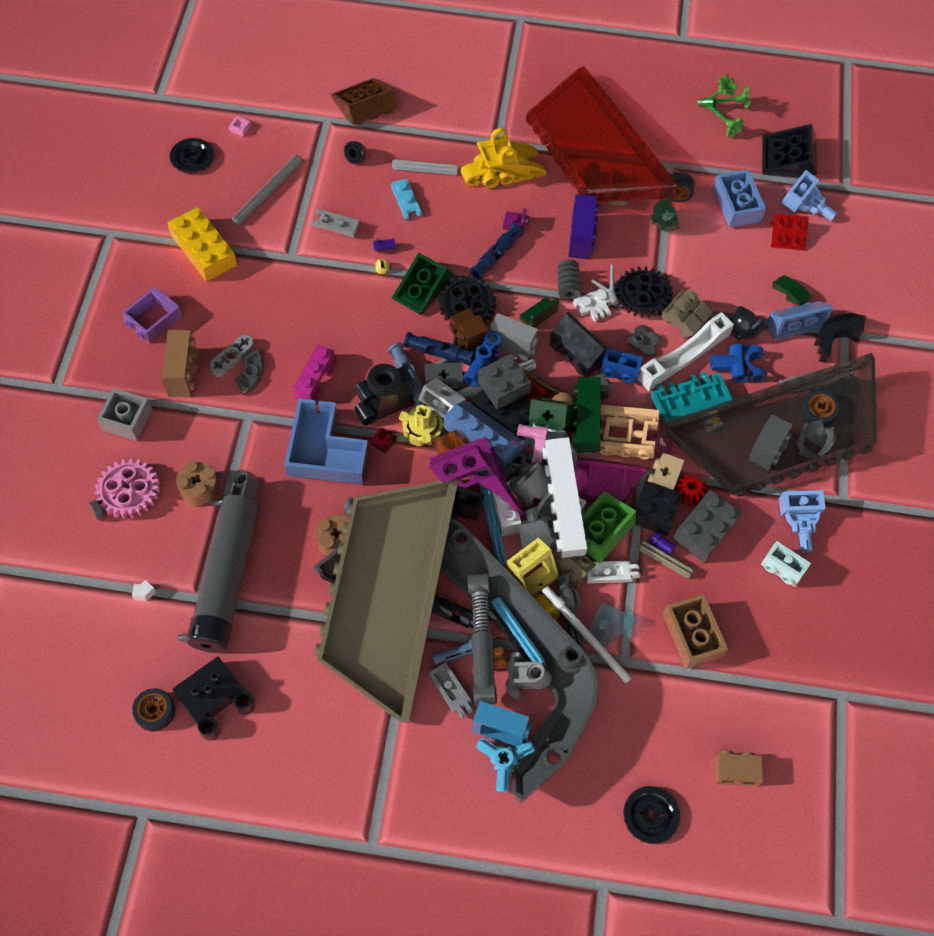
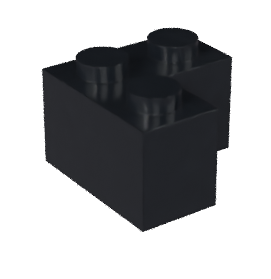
M457 487L451 518L458 521L459 516L478 522L484 506L485 495Z

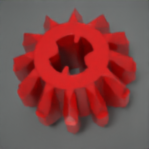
M693 473L690 474V477L684 474L682 479L679 478L677 480L674 491L683 494L681 504L687 502L688 506H691L692 503L697 506L705 497L708 488L705 487L706 481H700L701 476L695 478Z

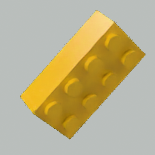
M198 207L167 222L171 236L206 282L237 266L234 252Z

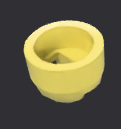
M378 259L375 264L377 273L386 274L389 272L390 267L386 259Z

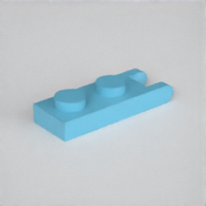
M408 179L391 182V188L404 219H409L408 213L416 212L418 217L422 216Z

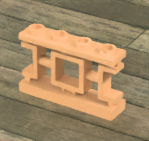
M601 405V421H606V426L601 427V434L604 435V438L601 441L600 453L606 456L620 455L621 457L631 456L641 459H653L655 441H647L648 430L658 431L659 410ZM634 424L644 425L643 431L633 430ZM610 427L628 428L627 439L609 437ZM642 438L641 445L631 444V439Z

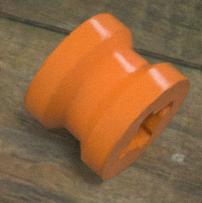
M493 648L494 671L508 666V662L504 658V648Z

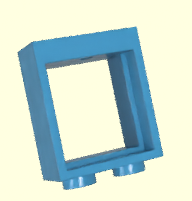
M480 701L473 720L472 733L517 747L522 742H527L531 725L528 724V716Z

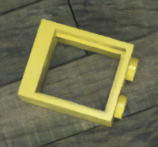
M540 538L534 540L507 561L511 575L532 597L554 582L559 576L552 551ZM542 562L543 566H541L527 578H523V576L527 572H529L531 569H533L535 566Z

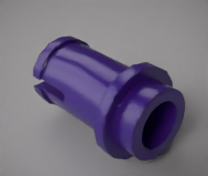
M394 238L387 240L376 239V241H373L374 251L380 253L382 250H395Z
M655 532L650 539L652 545H656L668 554L676 546L663 537L661 532Z

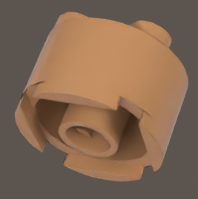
M189 461L179 471L176 484L183 500L188 505L201 507L204 504H210L217 498L219 483L211 466L203 462Z
M332 515L318 523L316 530L318 547L320 552L326 557L339 547L340 542L344 543L346 535H343L342 531L344 523H349L348 516Z

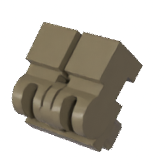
M686 290L685 292H679L662 312L661 317L666 323L670 322L673 326L677 325L681 330L680 335L686 338L694 335L713 311L704 301L701 302L695 292Z

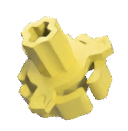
M421 404L409 412L402 411L399 416V420L403 422L404 437L410 438V444L416 446L433 445L441 439V434L444 432L443 419L439 414L430 409L429 406ZM437 425H438V426H439V430H437V432H436L435 434L430 435L432 432H435V431H436V427H437ZM408 427H410L411 431L414 432L415 436L412 434L409 435Z

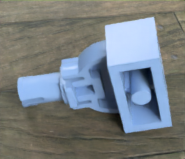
M806 170L781 202L794 213L797 209L811 212L814 215L819 212L829 221L837 214V211L825 204L826 199L822 197L820 190L815 186L819 179Z
M823 490L784 491L779 497L781 517L785 516L789 525L792 526L793 534H798L800 552H812L811 533L817 531L816 524L819 521L820 514L825 510Z

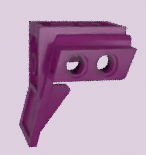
M487 437L430 458L429 467L441 482L448 484L458 480L457 487L467 490L482 484L506 500L515 512L521 516L526 514L508 488L509 486L495 447ZM487 470V475L480 476L481 471ZM470 476L469 482H462V478Z

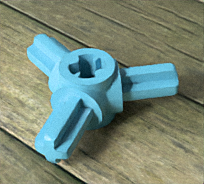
M481 738L476 746L479 751L490 757V762L495 765L494 770L497 771L496 791L501 793L509 791L510 773L514 772V766L518 765L517 761L535 752L531 741L511 749L510 746L507 748L497 747L485 738ZM502 756L504 758L508 756L509 762L507 764L505 762L502 764L500 760Z

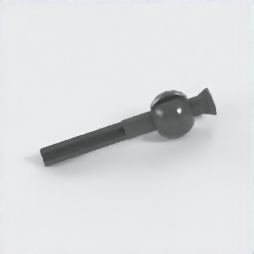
M570 574L558 576L555 582L559 586V590L555 594L558 597L561 596L566 602L565 605L577 617L576 611L581 606V595L575 588L570 587ZM565 617L569 635L585 652L581 634Z

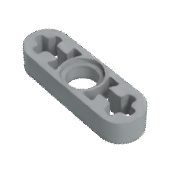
M249 335L238 337L210 362L212 374L218 377L225 375L242 360V357L248 355L254 349L252 337ZM232 352L237 354L233 359L227 357Z

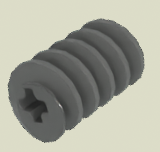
M572 259L564 260L557 266L558 294L566 300H574L581 296L579 263Z

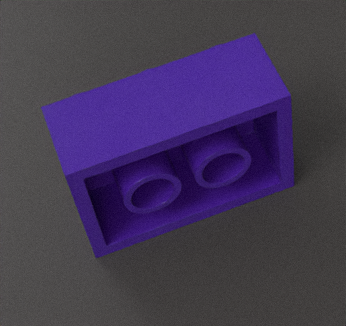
M575 195L569 258L589 260L590 253L594 252L597 235L594 228H597L599 204H596V196Z

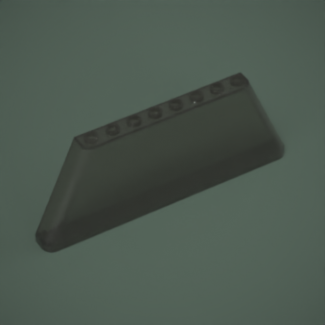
M872 353L664 422L661 428L673 443L732 495L741 497L746 495L748 491L754 489L759 491L768 484L773 483V485L783 482L786 478L791 477V479H794L804 472L808 471L811 473L818 470L821 466H832L839 460L844 459L846 461L852 459L856 454H867L873 450L872 447L877 442L875 358ZM816 390H825L836 396L840 403V411L836 420L826 427H834L835 443L827 455L809 461L805 456L798 454L800 450L796 444L802 428L807 423L801 414V407L808 394ZM772 414L792 424L790 432L793 434L786 449L782 452L777 465H772L767 470L748 459L757 438ZM809 439L803 442V446L814 453H818L822 449Z

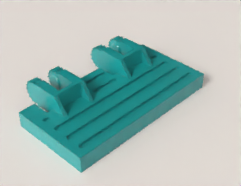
M701 372L700 377L704 385L700 384L695 374L691 375L690 381L678 384L679 392L674 383L670 381L667 383L669 395H667L662 384L657 385V390L651 392V398L657 410H659L664 426L733 407L734 401L720 372L712 374L711 379L713 382H711L707 372Z

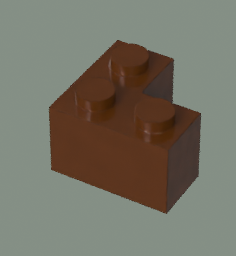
M469 308L450 318V331L453 335L456 334L458 345L462 349L475 351L478 346H481L484 336L488 333V329L480 315L474 316Z

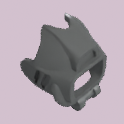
M823 420L806 423L796 441L797 447L800 450L798 454L805 456L809 461L824 458L835 443L834 427L826 428ZM809 439L822 449L820 452L814 453L803 446V442Z

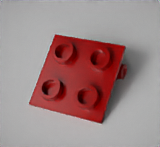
M774 213V220L771 222V227H773L771 247L805 251L809 216Z

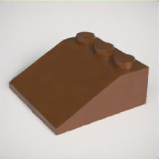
M371 78L331 94L332 99L343 115L353 125H360L365 120L375 119L380 114H388L393 109L398 108L393 89L376 78Z

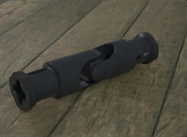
M435 594L432 613L463 627L474 628L472 610Z

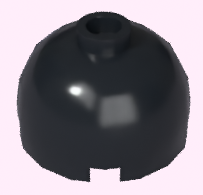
M742 306L736 307L729 318L734 324L732 335L738 340H753L764 331L766 325L762 319L759 318L757 320L754 317L755 313Z

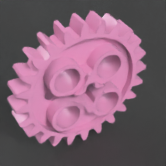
M130 458L129 462L125 463L124 459H122L120 465L114 462L115 467L107 466L108 472H101L103 478H97L99 484L95 485L97 490L95 495L102 510H106L108 515L113 513L115 518H117L121 514L122 518L125 519L127 514L133 518L134 513L137 512L141 516V510L143 509L148 512L147 505L154 506L152 499H158L156 493L160 492L158 487L160 482L153 468H148L146 462L141 464L140 460H137L134 464L132 458ZM145 487L143 490L138 491L139 488Z

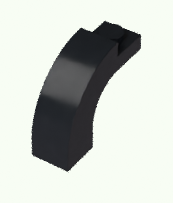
M854 313L839 314L831 317L822 325L814 341V346H818L817 354H820L819 362H827L834 339L845 337L859 340L864 331V315Z

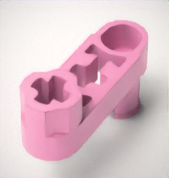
M519 424L517 436L534 438L535 446L532 463L538 462L544 468L545 464H542V448L545 447L548 427L537 425L532 427Z

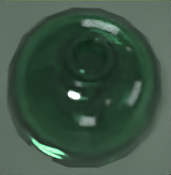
M670 196L657 201L653 206V214L650 215L652 225L656 224L658 229L663 232L680 229L675 207L671 205L673 201Z

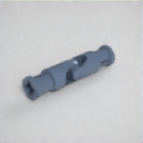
M395 343L388 348V352L393 356L394 365L397 369L406 366L414 380L412 398L416 403L415 407L423 404L418 398L424 386L417 376L409 356L405 354L403 344Z

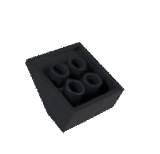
M812 124L762 135L763 175L800 178L805 170L812 175H817V141Z

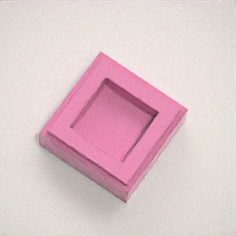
M236 116L229 125V131L244 136L252 126L251 121Z

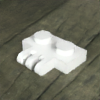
M601 288L573 300V305L581 317L590 314L596 322L599 320V317L603 319L605 315H611V311L608 308L612 304L609 294Z

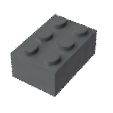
M710 490L676 530L673 541L705 563L736 525L742 512Z

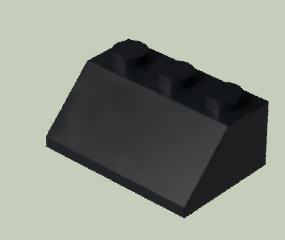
M569 312L564 315L555 327L549 342L551 348L554 351H558L563 359L570 363L578 374L584 377H590L602 367L607 347Z

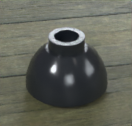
M350 141L344 146V156L351 164H360L366 156V148L358 141Z

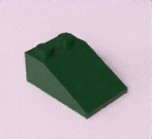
M418 252L392 299L422 315L440 295V290H443V285L448 284L453 273L448 268Z

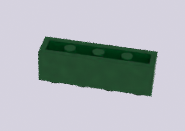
M601 377L578 378V385H574V396H577V401H574V412H577V417L573 418V428L577 429V434H573V445H577V453H600Z

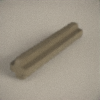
M643 541L639 547L641 552L685 578L689 579L694 571L692 567L651 543Z

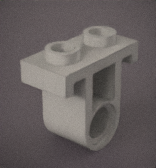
M511 652V660L508 661L509 678L506 680L505 686L507 693L513 699H522L519 689H543L550 684L551 674L541 663L526 662V659L519 652ZM538 673H541V675L535 679L536 675Z

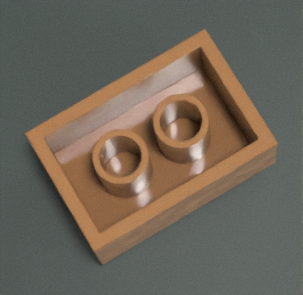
M168 330L161 377L168 397H191L192 390H195L193 376L197 374L195 360L199 358V349L196 348V339L192 337L191 330Z
M704 594L666 605L663 617L685 669L721 659L725 656L728 647Z

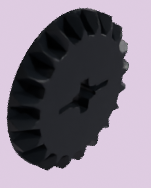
M187 138L179 141L172 147L169 157L173 167L177 168L178 171H183L184 174L186 172L192 174L194 171L198 173L199 170L205 171V167H210V163L213 162L214 152L207 141L199 138Z
M655 786L641 787L631 793L625 802L623 815L627 830L641 842L660 844L669 840L676 833L680 823V811L675 799L667 791ZM653 810V814L658 817H655L653 821H649V817L643 814Z

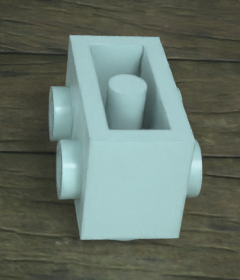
M778 541L775 542L761 563L768 572L776 574L783 582L794 587L811 564Z

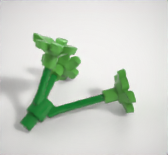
M726 74L718 80L720 83L718 91L708 98L700 99L698 105L708 108L725 121V124L728 126L726 130L727 137L732 136L734 138L737 132L740 133L743 130L740 126L744 124V121L740 118L736 121L727 119L715 109L716 104L730 101L742 102L744 108L748 109L751 101L748 99L749 87L743 88L741 95L732 98H715L720 93L732 96L735 94L734 91L738 89V86L734 84V79L731 78L729 80V75Z

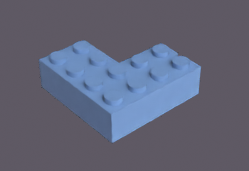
M298 398L284 464L286 475L363 485L369 452L368 440L333 436L338 414L336 403L319 401L320 413H317L315 400Z

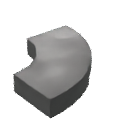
M258 349L242 357L244 369L241 375L235 379L244 396L256 388L263 375V361Z

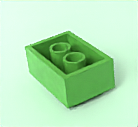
M604 491L582 515L587 545L586 555L601 563L635 525L636 510Z

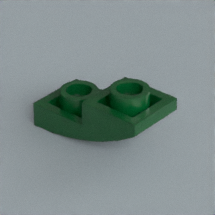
M786 275L781 276L772 284L773 289L786 294V300L795 305L801 306L812 299L811 294L803 286Z

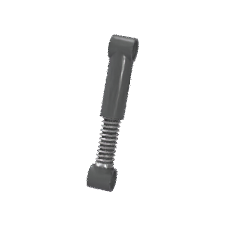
M488 573L468 575V591L473 599V629L475 630L474 634H472L475 706L479 705L480 701L497 704L492 634L488 632L490 629L488 625L489 618H487L489 617L487 597L491 593L490 578Z

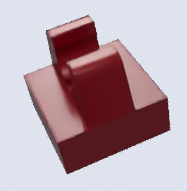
M381 427L371 439V445L387 453L397 441V436Z

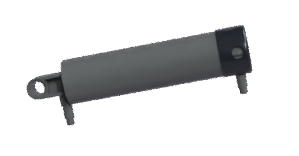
M245 470L239 471L234 476L230 495L212 501L214 506L221 507L196 607L191 618L188 633L180 634L177 637L179 641L187 642L189 646L204 652L221 653L228 648L234 613L259 512V504L255 501L259 482Z

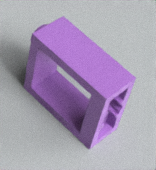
M153 287L122 312L124 324L129 329H134L140 339H145L149 343L182 318L180 307L156 287ZM157 304L167 314L146 330L135 320Z

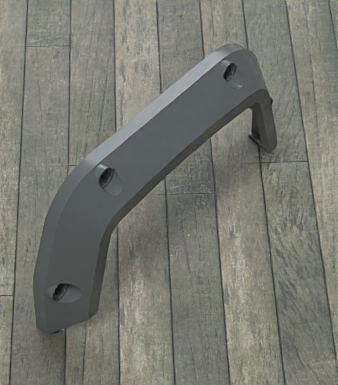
M450 518L440 572L471 600L473 599L468 591V575L488 573L491 593L487 597L489 618L506 635L528 662H532L491 604L495 598L501 597L544 658L545 662L542 665L551 674V682L547 687L554 695L555 705L531 741L535 752L520 759L518 765L514 768V772H512L513 796L522 804L560 770L570 758L596 705L598 696L596 672L590 658L572 637L460 522ZM462 538L466 541L464 543H459L456 540ZM339 547L314 566L318 576L330 583H335L337 575L333 574L335 562L340 563L341 555L337 554ZM574 654L577 659L570 660L567 655ZM556 755L560 762L554 764L549 761L548 757Z

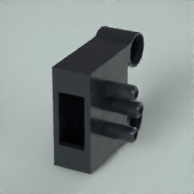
M406 366L398 368L402 376V384L399 391L392 396L382 397L374 394L369 389L367 380L361 381L355 386L354 390L361 402L355 406L354 410L364 426L412 406L414 380ZM381 375L377 378V381L381 385H389L392 379L387 375Z
M219 656L172 688L178 699L197 723L201 736L208 741L216 739L220 733L219 725L213 717L234 702L237 711L244 715L251 713L255 708V702L251 693L241 687ZM249 699V703L247 705H239L241 700ZM207 725H214L212 731L204 732Z

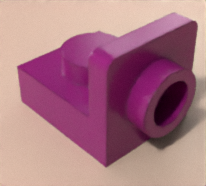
M523 208L522 214L506 211L503 229L509 230V226L515 223L524 230V225L528 226L529 215H526L527 209Z

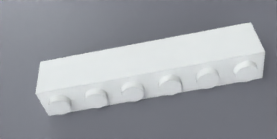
M569 437L545 440V447L542 448V457L547 460V465L544 466L545 476L550 479V484H547L548 495H552L553 502H550L551 514H555L556 521H553L554 533L558 532L559 537L556 540L557 552L561 551L562 558L586 555L587 545Z

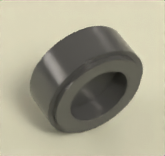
M93 500L89 502V507L95 519L104 518V513L98 501Z

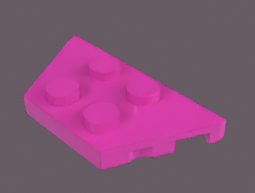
M577 459L574 466H579L587 473L586 498L598 499L605 491L625 503L646 471V468L580 459Z

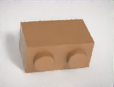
M721 751L714 758L715 784L758 787L763 782L762 756H757L753 752H743L741 755L734 754L733 751Z

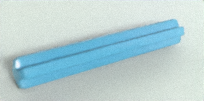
M501 597L495 598L491 604L531 661L543 664L545 662L544 658Z

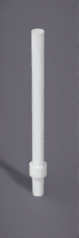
M549 586L545 587L542 592L552 602L551 605L556 610L559 609L617 675L627 683L631 679L629 674L570 611L561 596L558 597Z

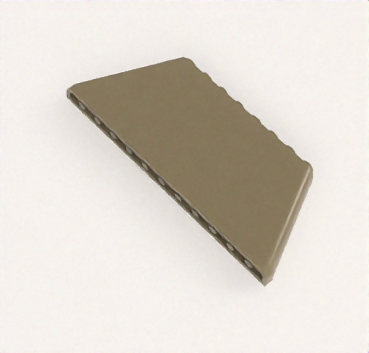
M439 480L355 497L353 504L349 503L346 515H350L349 523H344L342 534L346 535L345 541L339 544L337 554L341 555L340 563L335 562L333 574L337 576L335 583L331 582L328 594L332 595L330 603L326 602L324 615L328 616L326 623L321 624L319 635L323 636L321 644L317 643L314 656H318L317 661L399 722L409 723L458 480L448 484Z

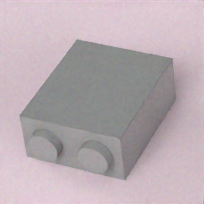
M497 313L490 325L489 332L500 334L502 340L498 348L499 352L507 355L511 354L514 358L522 361H527L536 355L538 349L536 345L539 337H537L538 329ZM490 337L489 341L497 342L498 339L496 337Z

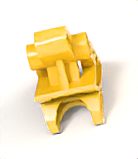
M505 128L495 129L491 134L490 140L477 142L481 154L474 158L473 163L466 164L461 168V174L467 186L472 187L484 184L487 189L496 187L499 181L502 185L512 184V182L516 183L523 181V179L528 180L534 178V176L540 177L547 174L543 165L528 160V158L538 155L536 148L527 143L509 140Z

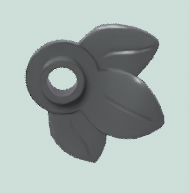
M640 325L629 336L628 344L634 350H641L647 355H656L657 351L654 346L658 345L662 338L655 332H649L648 326Z

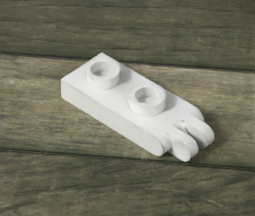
M631 561L593 562L596 564V567L588 573L586 580L587 584L632 582L633 578L640 577V572L632 571H637L640 568L638 564H631Z

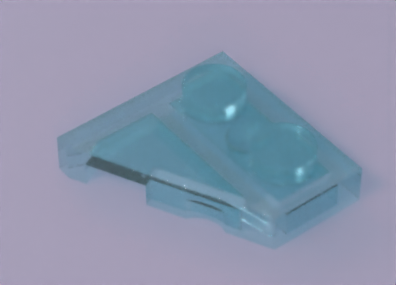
M601 603L589 631L605 648L633 627L638 619Z

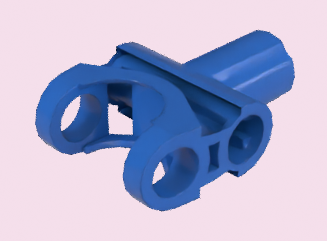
M497 332L487 333L482 340L481 346L477 347L475 360L463 376V380L469 386L476 387L479 384V369L499 360L500 352L498 348L502 339ZM490 337H496L498 341L490 342L488 339Z
M734 344L729 347L730 355L712 354L710 357V370L731 371L734 383H758L766 379V371L754 367L750 363V361L764 356V349L761 346ZM748 367L751 369L750 374L746 371Z

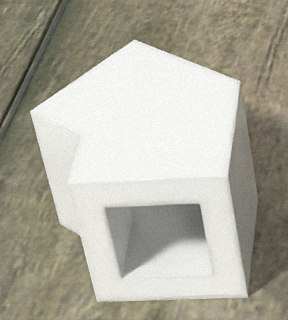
M145 580L141 584H134L132 597L134 600L148 601L156 591Z

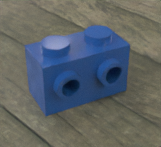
M607 348L600 374L604 373L608 378H616L626 383L636 384L643 357Z

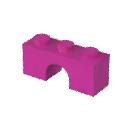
M319 344L316 345L293 387L296 400L298 398L316 399L320 392L322 376H328L336 362L333 349Z

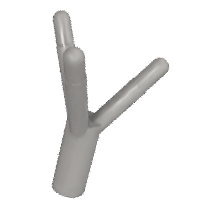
M611 264L610 288H606L594 279L592 283L607 292L612 305L616 306L619 304L615 293L614 264Z

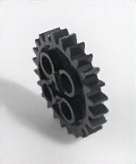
M646 266L644 270L638 267L637 271L631 268L630 273L625 271L624 276L621 275L620 280H617L615 288L619 304H622L621 309L628 308V314L633 311L634 317L637 314H640L641 318H643L644 314L648 318H650L651 314L657 316L658 312L662 313L671 303L673 286H670V280H665L666 275L660 276L661 271L654 273V268L648 271Z
M462 275L461 280L455 277V282L449 280L448 285H443V290H440V297L438 298L441 315H445L444 320L447 321L451 316L458 314L457 310L464 311L467 309L463 290L466 289L468 304H470L469 308L474 316L480 315L486 325V321L491 320V316L495 312L494 308H496V296H493L494 290H489L490 284L484 286V279L478 282V277L472 280L471 275L468 276V279H465L464 275ZM474 308H480L481 310L476 311Z

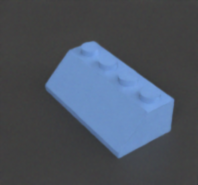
M470 402L455 404L444 416V429L451 434L453 432L454 436H458L465 444L487 437L495 447L502 470L527 446L524 440Z

